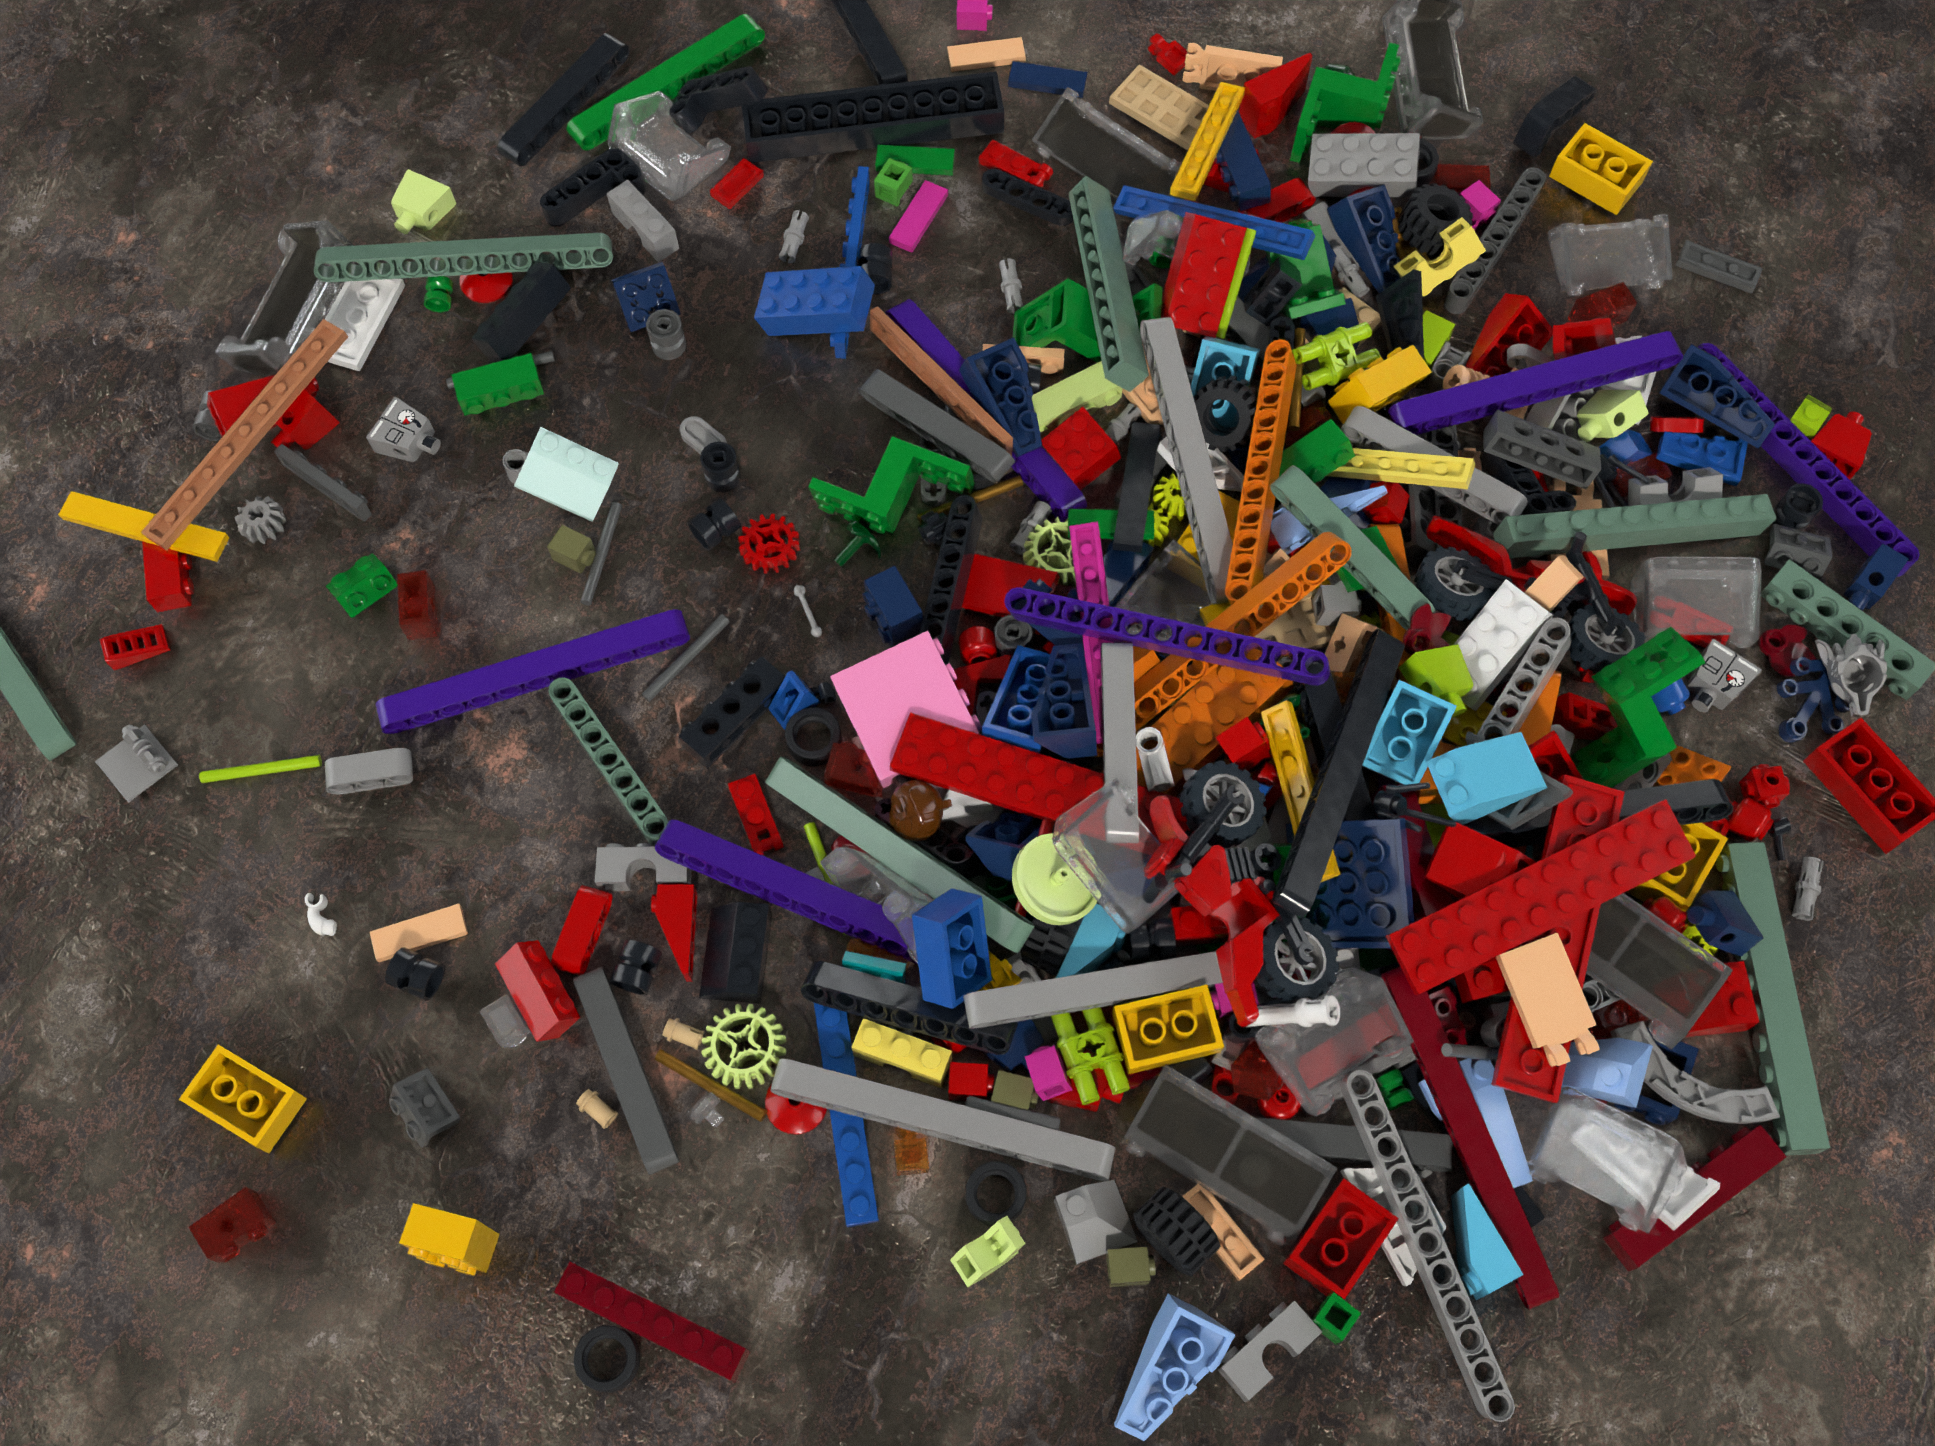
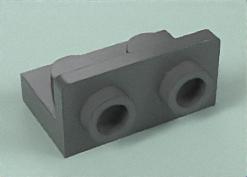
M1773 524L1769 532L1770 549L1764 559L1765 565L1781 569L1790 559L1815 578L1821 579L1832 559L1831 538Z
M428 1067L393 1085L389 1099L390 1107L396 1115L402 1117L406 1123L405 1128L411 1140H416L421 1148L428 1145L431 1137L459 1123L460 1116Z

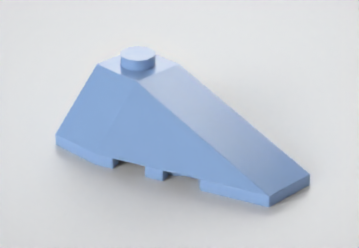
M1383 485L1329 499L1347 517H1350L1388 494V491ZM1286 507L1273 513L1271 531L1281 549L1287 555L1312 539L1313 535Z
M1623 1038L1597 1040L1600 1050L1588 1055H1580L1575 1042H1572L1568 1054L1570 1062L1566 1064L1561 1091L1636 1108L1653 1046Z
M1471 1058L1459 1061L1460 1068L1513 1188L1532 1182V1176L1504 1089L1491 1085L1495 1070L1491 1061ZM1424 1079L1418 1084L1432 1112L1441 1121L1442 1117Z
M1168 1293L1152 1323L1114 1426L1145 1441L1173 1413V1407L1186 1394L1190 1395L1197 1388L1196 1384L1209 1371L1212 1373L1221 1364L1235 1334L1195 1306Z

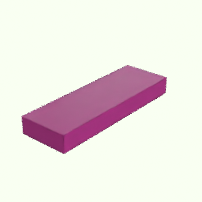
M925 180L889 236V243L912 253L948 197V189Z

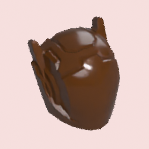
M921 780L906 781L897 787L891 796L890 827H893L899 836L907 840L921 841L930 838L940 826L943 811L952 806L951 799L942 801L938 791L927 782Z

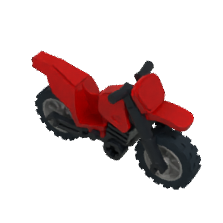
M1433 516L1426 528L1427 537L1443 547L1436 548L1434 552L1431 550L1427 553L1416 571L1414 582H1417L1416 588L1433 604L1435 611L1438 610L1455 617V620H1464V618L1473 620L1506 579L1525 592L1553 561L1529 560L1526 566L1517 569L1512 568L1508 552L1503 545L1466 527L1439 516ZM1576 532L1571 548L1566 553L1569 562L1584 577L1550 613L1554 615L1552 618H1563L1568 610L1571 616V620L1568 623L1571 633V644L1568 648L1571 653L1570 657L1574 661L1581 663L1580 667L1593 671L1592 674L1595 675L1605 666L1614 663L1631 650L1644 644L1646 637L1643 632L1639 631V625L1636 622L1632 623L1628 616L1637 604V597L1633 592L1601 579L1602 569L1596 556L1591 551L1582 552L1587 538L1586 534Z
M1217 761L1215 764L1211 762L1199 769L1186 781L1182 788L1184 792L1180 795V802H1183L1181 813L1182 816H1186L1188 820L1186 824L1189 828L1185 832L1178 824L1167 796H1157L1152 800L1150 816L1162 845L1154 852L1143 870L1145 872L1144 876L1148 879L1156 875L1143 894V900L1146 903H1153L1168 883L1174 882V887L1199 913L1205 917L1210 914L1212 917H1217L1225 923L1228 929V940L1216 951L1224 991L1230 1001L1237 1023L1241 1027H1246L1255 1022L1259 1017V1010L1251 986L1256 976L1259 977L1257 979L1261 987L1264 986L1268 990L1266 993L1269 996L1279 998V1002L1284 1004L1296 1003L1300 998L1308 997L1311 1000H1315L1330 990L1329 987L1337 979L1334 975L1339 971V963L1336 962L1337 950L1330 943L1332 939L1328 934L1325 935L1321 931L1323 928L1317 923L1313 925L1310 923V919L1305 917L1298 919L1296 915L1272 903V897L1276 888L1273 874L1281 865V855L1278 849L1268 843L1260 844L1251 852H1249L1248 847L1230 848L1232 845L1238 846L1249 839L1263 825L1264 820L1262 818L1266 815V807H1264L1263 802L1266 800L1264 793H1260L1259 787L1261 786L1257 780L1253 781L1250 777L1251 774L1246 769L1241 770L1238 768L1239 765L1234 763L1228 765L1225 764V761ZM1211 786H1219V794ZM1206 794H1207L1213 801L1207 802V801H1206ZM1232 813L1240 815L1238 823H1236ZM1259 857H1267L1269 863L1263 862ZM1287 939L1290 945V949L1283 943L1282 940ZM1303 968L1311 971L1309 980ZM1294 970L1299 981L1292 978Z

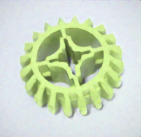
M1057 516L1055 523H1051L1046 519L1044 527L1037 524L1034 528L1036 533L1029 532L1028 538L1031 541H1025L1024 547L1027 551L1023 553V561L1028 566L1058 572L1060 578L1057 585L1062 586L1064 592L1069 584L1077 588L1074 566H1072L1071 538H1068V518L1066 522H1060ZM1050 542V547L1045 549V553L1039 555L1038 552L1041 547Z
M736 1004V1013L731 1014L730 1010L725 1008L723 1010L726 1016L724 1019L717 1015L713 1017L717 1024L716 1027L707 1025L706 1031L712 1036L702 1038V1043L709 1047L704 1048L701 1053L703 1057L709 1058L705 1062L707 1069L714 1068L712 1076L717 1079L723 1075V1085L727 1086L734 1079L735 1089H740L742 1081L745 1080L748 1089L753 1088L752 1080L757 1078L761 1085L765 1083L762 1076L764 1073L774 1077L775 1072L771 1066L777 1067L779 1058L776 1056L786 1055V1049L779 1045L784 1044L787 1040L785 1035L779 1034L783 1027L780 1023L774 1024L776 1020L774 1014L765 1017L766 1010L763 1007L759 1008L754 1014L753 1004H748L746 1012H743L741 1005ZM747 1024L741 1032L734 1033L729 1031L737 1025ZM759 1027L769 1036L768 1051L763 1050L760 1045L756 1044ZM721 1041L732 1048L729 1065H726L720 1059L719 1048ZM744 1041H748L751 1048L748 1050L744 1048V1052H741L737 1044L741 1042L744 1044ZM754 1059L759 1061L753 1067L738 1069V1067L742 1068L743 1064L748 1060Z

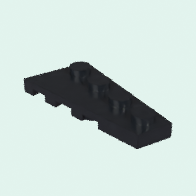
M1413 269L1376 296L1388 352L1390 353L1398 347L1404 350L1414 345L1424 359L1421 271ZM1424 378L1418 385H1416L1415 387H1417V386H1419L1420 384H1422L1423 382H1425V378Z

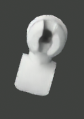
M312 893L306 894L307 917L312 930L321 936H333L337 930V923L333 919L327 920L322 917L319 912L327 907L328 900L326 896L321 894L319 902L313 905L314 895Z

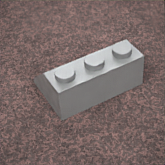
M1592 388L1535 403L1526 421L1585 442L1578 436L1577 431L1581 425L1577 418V412L1593 397L1595 391Z

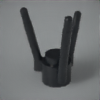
M1605 454L1600 455L1601 471L1594 481L1609 508L1616 507L1604 485L1606 484L1622 506H1628V503L1612 483L1618 474L1616 467L1646 484L1650 483V479L1619 461L1614 454L1609 458Z
M1428 782L1400 786L1388 784L1386 791H1379L1374 798L1373 808L1379 818H1401L1399 816L1406 815L1450 827L1456 826L1455 821L1407 809V800L1400 793L1430 788ZM1406 820V828L1416 832L1422 831L1420 826Z

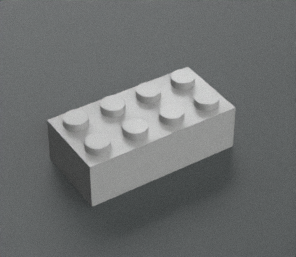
M1420 133L1313 134L1308 176L1309 190L1315 197H1348L1357 189L1363 187L1375 188L1385 184L1389 197H1411L1417 189Z

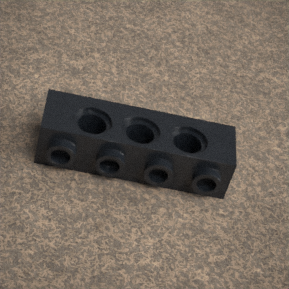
M762 656L756 662H750L743 670V674L735 682L731 681L725 686L719 698L709 702L694 722L690 721L682 728L679 735L682 747L708 769L768 710L785 675ZM752 687L760 688L754 694L747 693L748 689ZM731 707L739 708L734 714L726 713ZM711 727L719 728L714 734L705 733Z

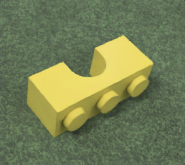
M1463 217L1439 233L1444 242V249L1439 257L1428 261L1415 250L1393 266L1400 278L1413 269L1421 271L1422 296L1431 293L1433 288L1444 280L1452 278L1457 271L1467 264L1476 261L1486 251L1472 226Z
M864 1018L852 1045L855 1057L882 1067L884 1064L899 1067L909 1072L912 1078L942 1088L950 1062H952L951 1050Z

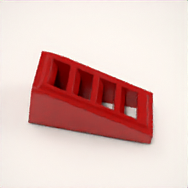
M162 624L113 634L99 639L104 659L114 671L171 650ZM155 636L158 645L152 646L150 637ZM143 640L145 648H140L139 641ZM128 645H131V651L127 650Z

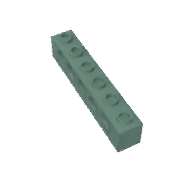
M1790 559L1760 593L1770 605L1779 608L1790 616L1795 623L1804 626L1815 634L1818 639L1826 642L1831 647H1833V644L1838 643L1843 648L1846 640L1850 639L1851 634H1857L1862 643L1872 644L1873 649H1875L1878 640L1882 639L1885 643L1884 659L1887 662V677L1884 685L1892 693L1901 696L1906 701L1920 689L1935 670V662Z

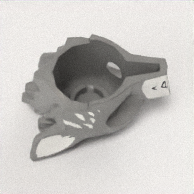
M1851 634L1850 639L1846 640L1843 648H1841L1840 644L1835 643L1831 650L1826 642L1820 639L1815 640L1818 653L1827 669L1829 682L1834 693L1849 703L1851 717L1867 715L1872 697L1883 686L1887 677L1884 641L1879 639L1875 649H1873L1872 644L1862 643L1857 634Z

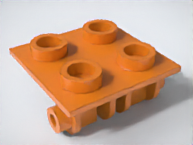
M1676 745L1677 748L1669 753L1672 761L1652 787L1708 779H1717L1722 782L1731 766Z

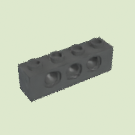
M1500 410L1495 412L1483 430L1484 452L1575 486L1587 489L1601 471L1599 447Z

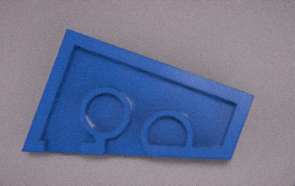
M1664 432L1659 440L1656 459L1686 470L1711 467L1723 474V483L1736 487L1741 481L1748 442L1740 438L1737 441L1725 440L1723 436L1705 439L1700 438L1697 434Z

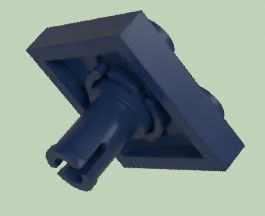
M663 262L611 280L630 332L646 327L647 319L652 314L648 313V311H652V307L655 308L654 312L667 309L674 311L678 315L681 314ZM661 291H663L662 296H657V293L661 294Z

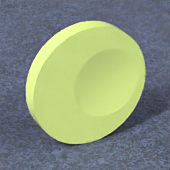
M1057 833L1040 835L1027 843L1014 860L1012 883L1015 894L1025 910L1036 919L1051 925H1067L1087 915L1096 905L1101 892L1100 871L1089 850L1074 838Z

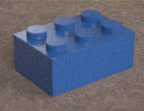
M951 888L912 914L923 1000L953 1009L964 1001V995L977 992L992 981L981 895Z

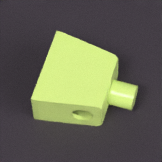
M408 169L391 201L398 217L394 226L403 234H408L413 226L425 231L431 230L456 205L451 188Z
M1640 390L1597 391L1577 412V418L1581 425L1577 431L1580 439L1590 442L1593 438H1614L1646 417L1649 413Z

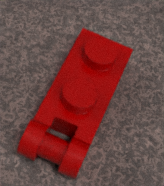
M992 140L979 156V164L984 167L1001 170L1040 188H1043V182L1048 181L1054 173L1049 165L1045 163L1039 164L995 140Z
M756 774L728 783L730 793L753 852L763 856L765 851L775 848V851L784 848ZM769 833L770 837L759 841L757 836Z

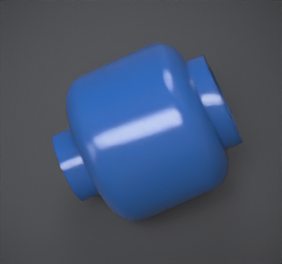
M1682 678L1651 697L1659 713L1667 711L1669 715H1673L1686 707L1684 701L1689 698L1690 692Z

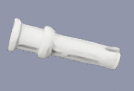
M1333 995L1325 996L1323 1000H1311L1306 997L1300 998L1296 1003L1257 1006L1259 1017L1255 1022L1246 1027L1298 1023L1303 1027H1311L1314 1023H1326L1329 1026H1334L1338 1024L1340 1019V1006L1338 1000Z

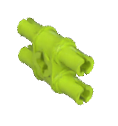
M1363 322L1347 329L1345 327H1338L1333 332L1323 336L1317 335L1312 342L1293 349L1292 352L1296 364L1318 358L1321 366L1320 369L1302 376L1304 388L1309 391L1326 384L1335 386L1339 381L1347 379L1354 371L1361 367L1367 369L1370 363L1380 358L1381 355L1376 348L1356 355L1353 347L1354 343L1371 337L1370 325L1367 322Z
M1101 1007L1082 1010L1089 1028L1083 1034L1076 1032L1070 1013L1051 1016L1059 1038L1056 1045L1057 1049L1061 1050L1067 1067L1066 1074L1070 1079L1074 1080L1082 1105H1087L1100 1099L1091 1074L1093 1069L1100 1068L1104 1070L1113 1095L1121 1094L1130 1089L1121 1064L1124 1055L1118 1049L1113 1035L1114 1028L1110 1023H1106ZM1086 1045H1089L1091 1049H1097L1094 1057H1091L1090 1053H1083Z

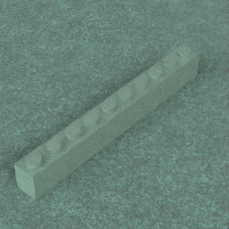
M1085 176L1068 194L1105 379L1131 392L1149 376L1110 192L1104 186Z
M1768 494L1507 516L1494 531L1493 537L1495 542L1506 548L1509 558L1567 553L1571 548L1576 532H1583L1587 536L1583 552L1757 536L1777 518Z
M1765 842L1727 844L1716 859L1717 869L1722 873L1724 882L1722 891L1735 892L1764 937L1743 956L1735 955L1738 961H1744L1760 1021L1753 1026V1046L1755 1051L1759 1053L1761 1063L1759 1066V1076L1762 1083H1765V1086H1767L1780 1115L1779 1118L1772 1119L1774 1126L1772 1129V1139L1786 1156L1819 1154L1829 1149L1830 1144Z

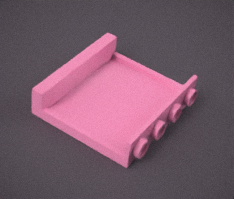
M928 631L830 676L883 788L893 784L892 778L900 775L890 771L889 766L910 712L977 734L982 731V726L976 714L970 716L966 708L970 703L963 688L957 690L953 682L957 677L951 664L945 665L941 658L944 651L938 638L932 640Z

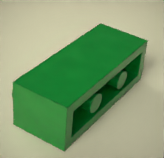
M532 353L451 374L457 399L465 416L479 414L484 410L495 407H505L510 403L521 400H531L536 396L544 394Z
M1332 419L1328 420L1283 451L1279 477L1290 466L1294 465L1301 469L1314 483L1321 481L1326 475L1345 465L1350 459L1355 457L1349 438Z

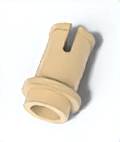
M669 1018L662 1036L667 1037L669 1042L675 1040L698 1050L705 1031L681 1023L680 1018L675 1020Z
M588 1089L579 1097L576 1104L579 1106L580 1112L585 1111L605 1129L616 1119L618 1112L598 1097L599 1093L597 1091L592 1092Z

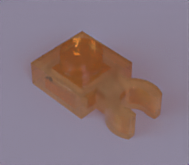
M895 1127V1133L901 1139L894 1140L893 1142L896 1175L928 1173L929 1161L926 1138L916 1139L917 1132Z

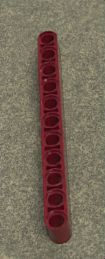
M1401 967L1382 973L1381 978L1472 1189L1524 1274L1513 1280L1524 1306L1530 1310L1559 1298L1557 1286L1457 1058L1446 1057L1441 1052L1443 1044L1449 1043V1040L1428 992L1425 991L1419 995H1414Z

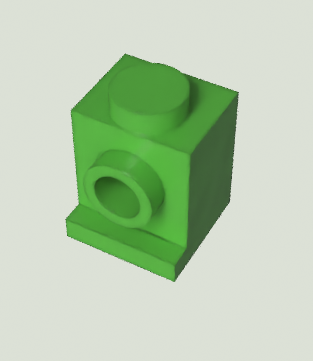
M889 158L874 179L875 197L898 207L900 199L913 182L912 168L904 162H898Z

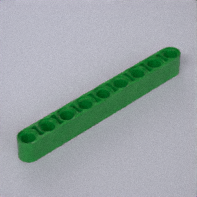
M742 14L572 118L566 127L568 134L583 150L588 151L595 148L677 97L682 86L689 80L712 75L758 47L765 38V31L750 15Z

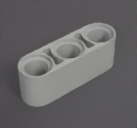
M392 748L340 756L325 761L326 792L330 794L340 795L409 784L413 781L412 753L406 748Z

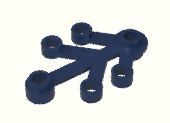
M1800 657L1790 663V670L1795 676H1803L1809 672L1821 671V675L1818 680L1796 682L1793 679H1786L1777 684V693L1782 698L1809 693L1795 717L1780 723L1778 729L1780 737L1788 743L1802 740L1808 731L1806 723L1818 703L1823 718V731L1829 735L1842 731L1844 723L1834 713L1827 669L1821 658L1809 660L1806 657ZM1799 663L1803 666V670L1800 669ZM1785 685L1789 687V692L1786 690ZM1837 696L1835 700L1837 710L1842 713L1849 712V703L1847 707L1844 704V700ZM1831 721L1834 723L1835 728H1832Z

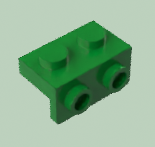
M371 553L358 559L355 565L347 571L335 575L331 582L325 586L347 614L353 618L396 588L398 584L385 565Z

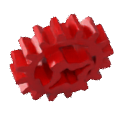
M773 513L769 519H765L764 515L761 514L760 521L758 522L750 519L751 527L743 526L742 532L744 536H738L740 555L744 558L745 564L752 563L754 571L758 570L759 567H763L764 574L768 573L769 568H773L776 573H779L780 565L789 568L788 560L796 561L795 551H800L799 533L795 531L794 524H787L784 516L776 520ZM783 535H785L788 539L787 544H785V541L782 537ZM751 543H753L754 547L756 548L755 553L751 549Z

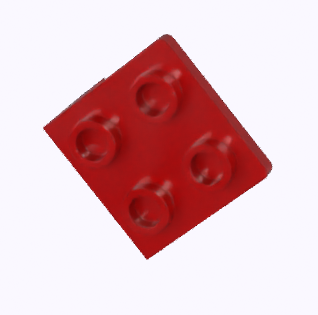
M1595 318L1590 321L1576 323L1566 322L1562 325L1553 326V356L1555 360L1617 344L1610 318Z

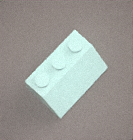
M540 427L514 487L593 522L619 463Z

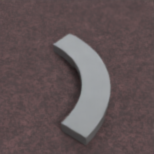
M1643 1021L1610 1031L1613 1038H1623L1653 1046L1644 1082L1661 1097L1680 1109L1709 1120L1735 1124L1759 1123L1780 1117L1767 1086L1746 1090L1721 1089L1709 1086L1708 1083L1677 1069L1666 1059L1667 1056L1654 1042Z

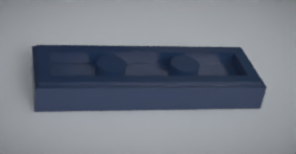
M1013 61L1008 87L1083 98L1088 72Z

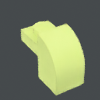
M1005 1216L998 1220L982 1236L962 1247L950 1261L966 1286L970 1287L1011 1260L1026 1243L1008 1216Z

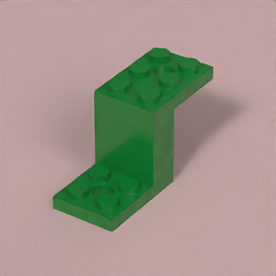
M1389 42L1378 81L1316 67L1297 126L1290 161L1300 163L1303 153L1308 154L1312 138L1308 136L1312 137L1317 125L1335 129L1345 123L1360 122L1368 125L1373 130L1381 128L1385 113H1380V111L1385 112L1390 94L1386 93V91L1391 92L1396 77V74H1392V71L1397 72L1401 56H1397L1399 44Z
M1304 218L1288 222V225L1313 230L1315 238L1305 260L1266 251L1269 266L1279 256L1298 269L1301 275L1302 286L1282 308L1280 313L1293 319L1345 305L1344 293L1335 290L1333 286L1320 224L1312 223V220H1304Z
M1068 278L1015 311L1013 338H1015L1018 346L1043 348L1056 340L1096 363L1102 361L1087 288ZM1153 283L1132 296L1139 331L1142 320L1161 318V286Z
M892 436L865 497L812 477L808 488L820 510L829 514H833L834 511L843 514V518L849 522L866 523L871 530L880 534H884L885 531L894 534L920 475H922V479L929 483L937 484L938 481L946 484L949 490L958 494H962L963 491L971 494L975 482L969 465Z
M1672 627L1658 633L1646 643L1631 650L1628 654L1614 663L1605 666L1601 671L1592 676L1618 727L1605 733L1599 739L1570 756L1583 780L1613 788L1677 748L1651 696L1703 665L1705 661L1702 654Z

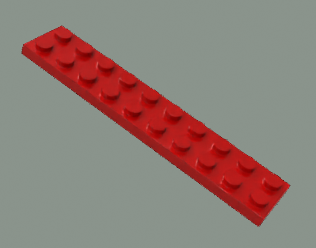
M910 712L890 763V771L1105 840L1104 774ZM1137 785L1138 843L1115 844L1153 855L1162 844L1156 834L1150 816L1152 800L1157 796H1167L1170 800L1173 814L1184 832L1189 829L1186 824L1188 820L1186 816H1182L1181 807H1183V802H1180V798L1155 790L1148 792L1146 787Z
M1566 774L1561 775L1559 782L1571 788L1573 794L1571 797L1553 806L1541 859L1618 822L1625 792ZM1600 905L1524 942L1522 945L1558 933L1580 987L1583 989ZM1511 996L1491 1085L1547 1102L1558 1103L1567 1063L1551 1067L1543 1046L1533 1048ZM1571 1041L1561 1044L1568 1054Z
M1664 799L1385 937L1414 995H1419L1695 858L1696 855L1670 805Z

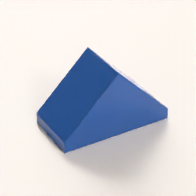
M1629 429L1617 437L1610 438L1599 446L1600 455L1605 454L1609 458L1614 454L1619 461L1629 467L1651 459L1654 456L1642 435Z
M789 671L768 709L783 729L786 730V725L794 714L802 709L816 707L821 702L804 680L794 671Z

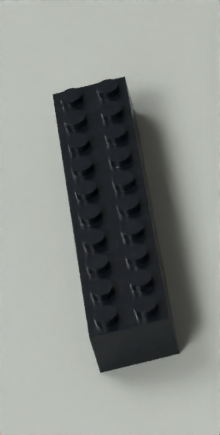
M997 71L765 98L756 103L742 106L746 146L751 163L877 148V145L897 146L1004 133L1005 112Z

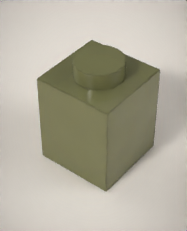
M564 525L559 528L547 546L552 560L580 574L586 566L592 564L596 555L591 538Z
M998 1070L991 1101L1029 1110L1030 1107L1036 1109L1039 1095L1035 1092L1032 1079Z
M1147 1247L1108 1249L1106 1252L1109 1287L1147 1285L1151 1281L1150 1276L1155 1275L1154 1256L1148 1255Z

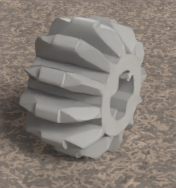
M256 495L255 500L252 502L245 499L246 506L237 507L239 515L234 517L240 534L247 537L252 543L259 540L260 543L265 545L267 538L276 540L275 534L277 532H284L282 525L287 522L281 505L274 502L269 496L262 499Z

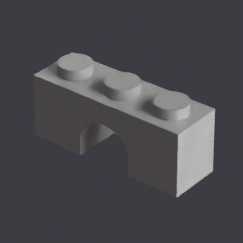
M629 180L606 193L612 214L626 229L632 226L635 228L641 238L643 247L658 263L679 249L675 229Z
M1711 467L1683 471L1682 485L1675 493L1669 495L1668 482L1656 475L1646 476L1650 479L1649 484L1637 478L1629 479L1628 506L1722 498L1723 474Z
M1336 571L1327 578L1331 585H1321L1312 600L1316 625L1337 626L1342 613L1352 617L1360 614V598H1357L1356 591L1347 592Z
M613 843L607 844L606 847H597L595 883L599 890L630 891L633 875L643 868H651L656 871L657 884H691L692 869L660 856L652 844L640 843L636 847H624L621 844Z
M1293 1301L1288 1306L1284 1302L1280 1303L1268 1314L1273 1319L1264 1328L1260 1324L1256 1325L1244 1336L1248 1341L1244 1347L1238 1350L1234 1346L1225 1354L1222 1360L1224 1365L1218 1371L1244 1402L1249 1401L1274 1378L1265 1368L1262 1360L1263 1350L1268 1344H1279L1292 1357H1295L1322 1333L1296 1301Z

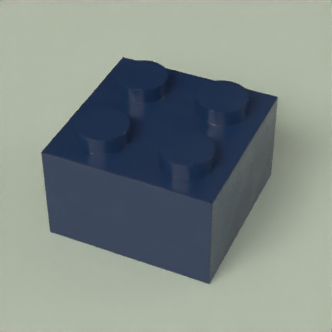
M896 566L864 580L865 592L862 595L867 604L864 606V609L870 621L875 620L880 627L877 631L884 644L889 643L892 648L919 635L923 620L922 610Z

